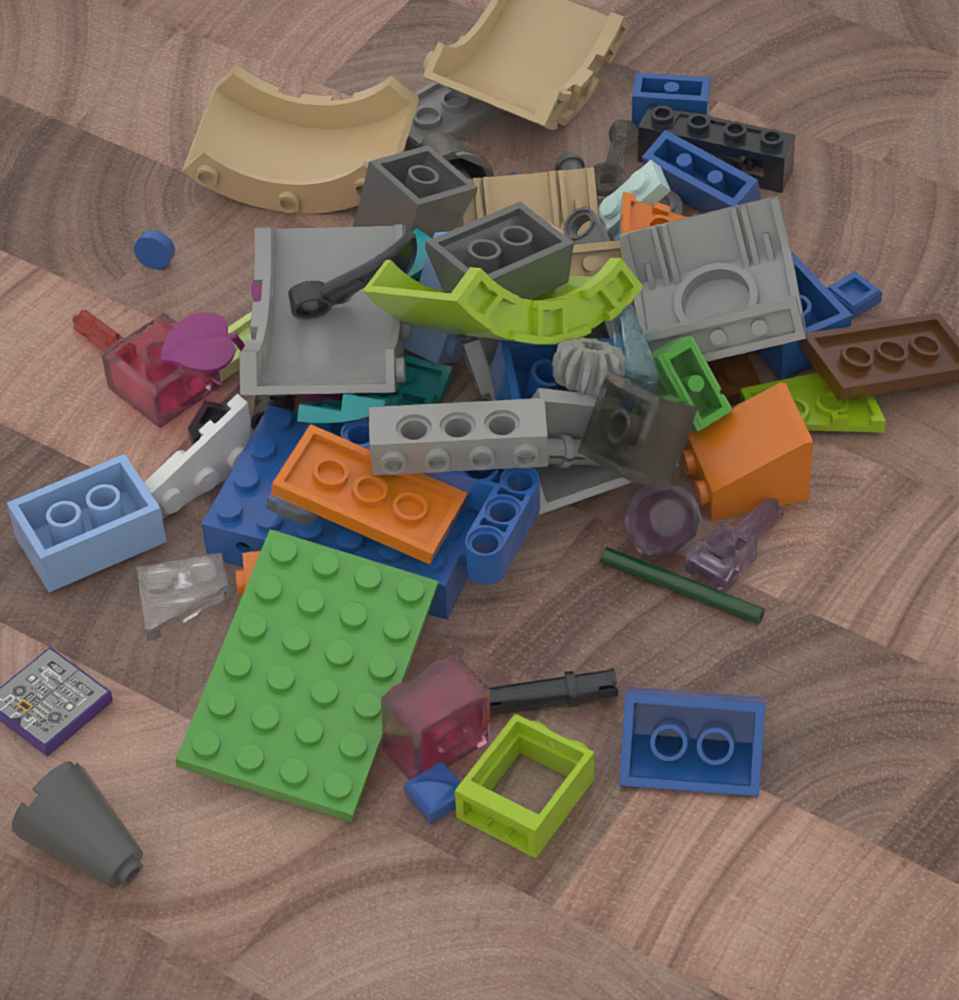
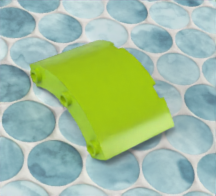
M610 258L593 277L569 275L568 283L531 300L519 298L518 295L502 288L493 281L482 268L473 267L469 268L450 294L417 282L400 270L392 260H385L363 292L390 316L422 330L529 344H557L565 340L569 341L571 337L578 339L592 333L591 329L603 321H611L634 300L644 286L622 258Z

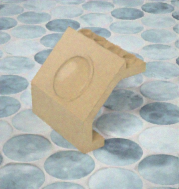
M594 167L469 179L478 187L477 193L455 229L508 206L522 202L565 236L563 231L564 223L567 217L576 209L588 207L599 216ZM591 221L584 223L579 228L577 235L584 233L589 228ZM620 240L574 245L570 275L593 277L610 258H622L625 262Z

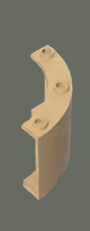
M491 0L479 20L465 36L462 35L452 45L446 46L438 42L435 50H431L427 54L423 64V77L546 129L556 130L558 124L564 126L571 121L600 84V79L596 78V75L603 64L610 67L629 29V24L624 16L614 12H610L609 16L569 0Z
M236 65L215 83L182 172L197 181L198 184L223 196L267 210L282 211L288 214H313L349 209L359 205L369 161L404 151L420 98L393 76L369 89L354 93L353 97L348 99L334 100L333 96L302 94L300 98L279 93L280 87L267 83L250 74L239 65Z

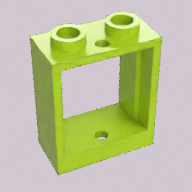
M514 714L456 788V817L492 837L537 858L595 780L594 751L589 750L580 741L569 740L550 731L544 724L538 721H530L518 714ZM519 754L567 777L540 814L492 791Z

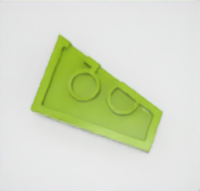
M819 373L740 389V402L743 403L770 387L785 382L809 431L885 433L886 420L874 395L838 401Z

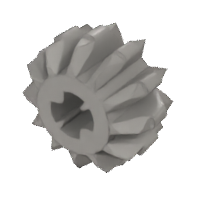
M571 337L569 341L565 340L558 343L557 352H554L552 366H554L552 376L555 378L556 383L560 386H565L569 391H578L582 394L588 393L595 396L600 394L610 395L615 390L620 389L621 380H624L626 356L619 347L611 346L609 342H601L596 338L586 339L581 337L576 339Z

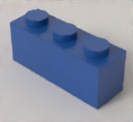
M666 130L642 156L644 165L652 160L661 167L670 190L675 192L683 203L703 214L761 200L757 179Z

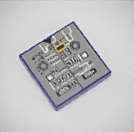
M49 647L0 687V721L44 755L48 756L113 701L109 689Z

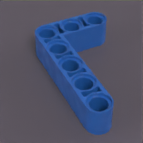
M361 418L348 421L342 427L341 438L370 450L369 419ZM533 467L424 473L468 493L464 507L479 511V514L465 538L467 574L472 581L478 584L489 585L500 581L507 573L539 515L541 503L540 477L538 472Z

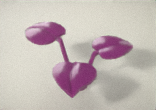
M253 280L251 293L254 302L261 301L262 284H255ZM208 312L195 313L182 319L169 332L162 347L161 362L176 364L196 372H215L227 367L233 360L235 345L241 352L245 344L236 333H228L227 321L221 315ZM345 393L300 395L311 399L322 397L343 400V394Z

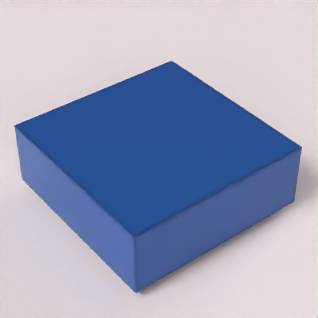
M856 271L827 287L852 314V319L882 301V291Z

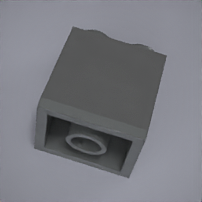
M430 145L372 160L368 164L353 227L403 224L406 226V232L414 231L418 228L433 239L435 232H449L455 229L475 197L478 187Z

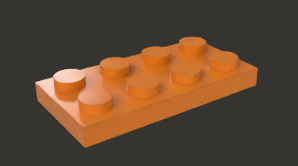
M311 424L278 473L271 487V495L429 565L432 563L465 506L468 496L467 492L424 473L372 476L369 449Z

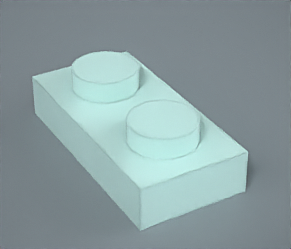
M650 160L641 169L634 172L624 184L607 196L598 206L599 217L604 221L613 237L620 232V201L623 192L636 195L635 201L654 206L655 202H659L671 191L661 167Z

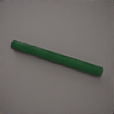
M606 547L601 554L600 562L755 624L759 625L764 617L765 608L625 553Z

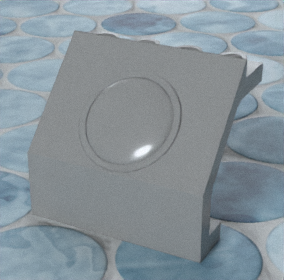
M778 195L619 235L626 265L644 286L634 298L638 333H634L631 336L641 377L651 375L643 358L668 342L680 337L693 336L706 362L806 339V324L792 251Z

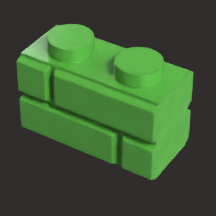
M693 336L676 338L643 358L682 432L700 431L732 411L725 395L720 394L721 388Z

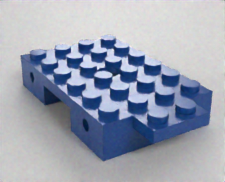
M268 405L202 522L207 558L243 567L242 553L261 551L271 529L437 580L438 590L428 615L448 620L468 578L465 538L479 511L463 507L432 563L429 565L271 495L273 481L310 424L341 437L342 427L346 423L298 422V412Z

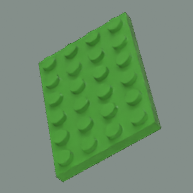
M270 529L177 755L176 767L352 823L438 590V581Z

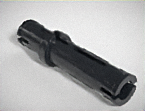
M614 668L575 675L573 670L564 671V676L487 688L479 687L484 717L491 714L568 703L569 707L579 706L578 701L612 696L618 697Z

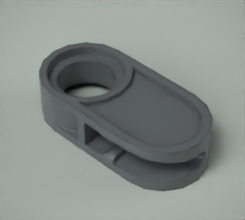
M588 207L576 209L567 217L564 223V234L574 242V245L616 241L604 221ZM591 221L589 228L584 233L577 235L579 228L584 223Z

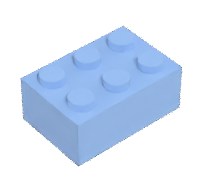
M125 454L7 503L15 538L48 592H52L166 543L161 509Z

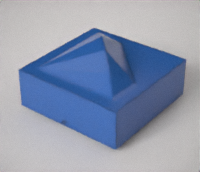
M440 762L404 783V791L407 797L432 824L456 809L455 790L461 782L443 762Z

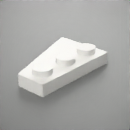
M239 394L235 395L227 403L231 410L216 424L209 420L199 430L201 437L186 452L183 450L175 452L144 482L161 509L162 519L179 511L184 505L203 493L212 490L216 485L228 478L252 435L248 402Z

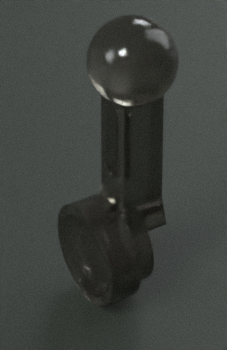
M620 119L611 125L608 133L611 146L606 162L593 166L598 199L604 200L626 182L623 165L628 148L632 147L638 139V129L630 120ZM602 183H613V184H615V185H613V186H611V187H601V186H599V185L602 184Z

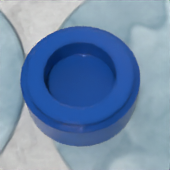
M147 230L136 241L134 252L137 259L144 266L160 270L167 267L174 257L175 247L171 239L164 233L157 230Z

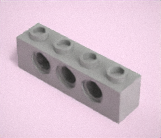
M545 398L369 407L372 476L548 467Z

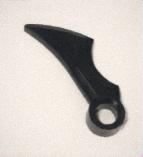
M407 231L397 242L381 254L326 283L311 280L296 284L288 291L292 315L300 319L317 318L329 312L332 306L349 302L357 292L367 286L385 260H392L400 270L408 275L417 256L415 233Z

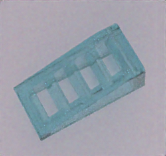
M625 306L613 332L614 346L619 347L626 356L624 380H621L617 396L618 399L647 402L651 400L657 387L659 374L634 307Z

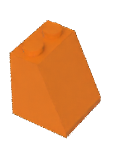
M784 382L776 384L733 407L730 413L704 429L687 432L686 450L681 451V463L685 475H692L694 494L698 505H705L711 521L809 500L813 440Z

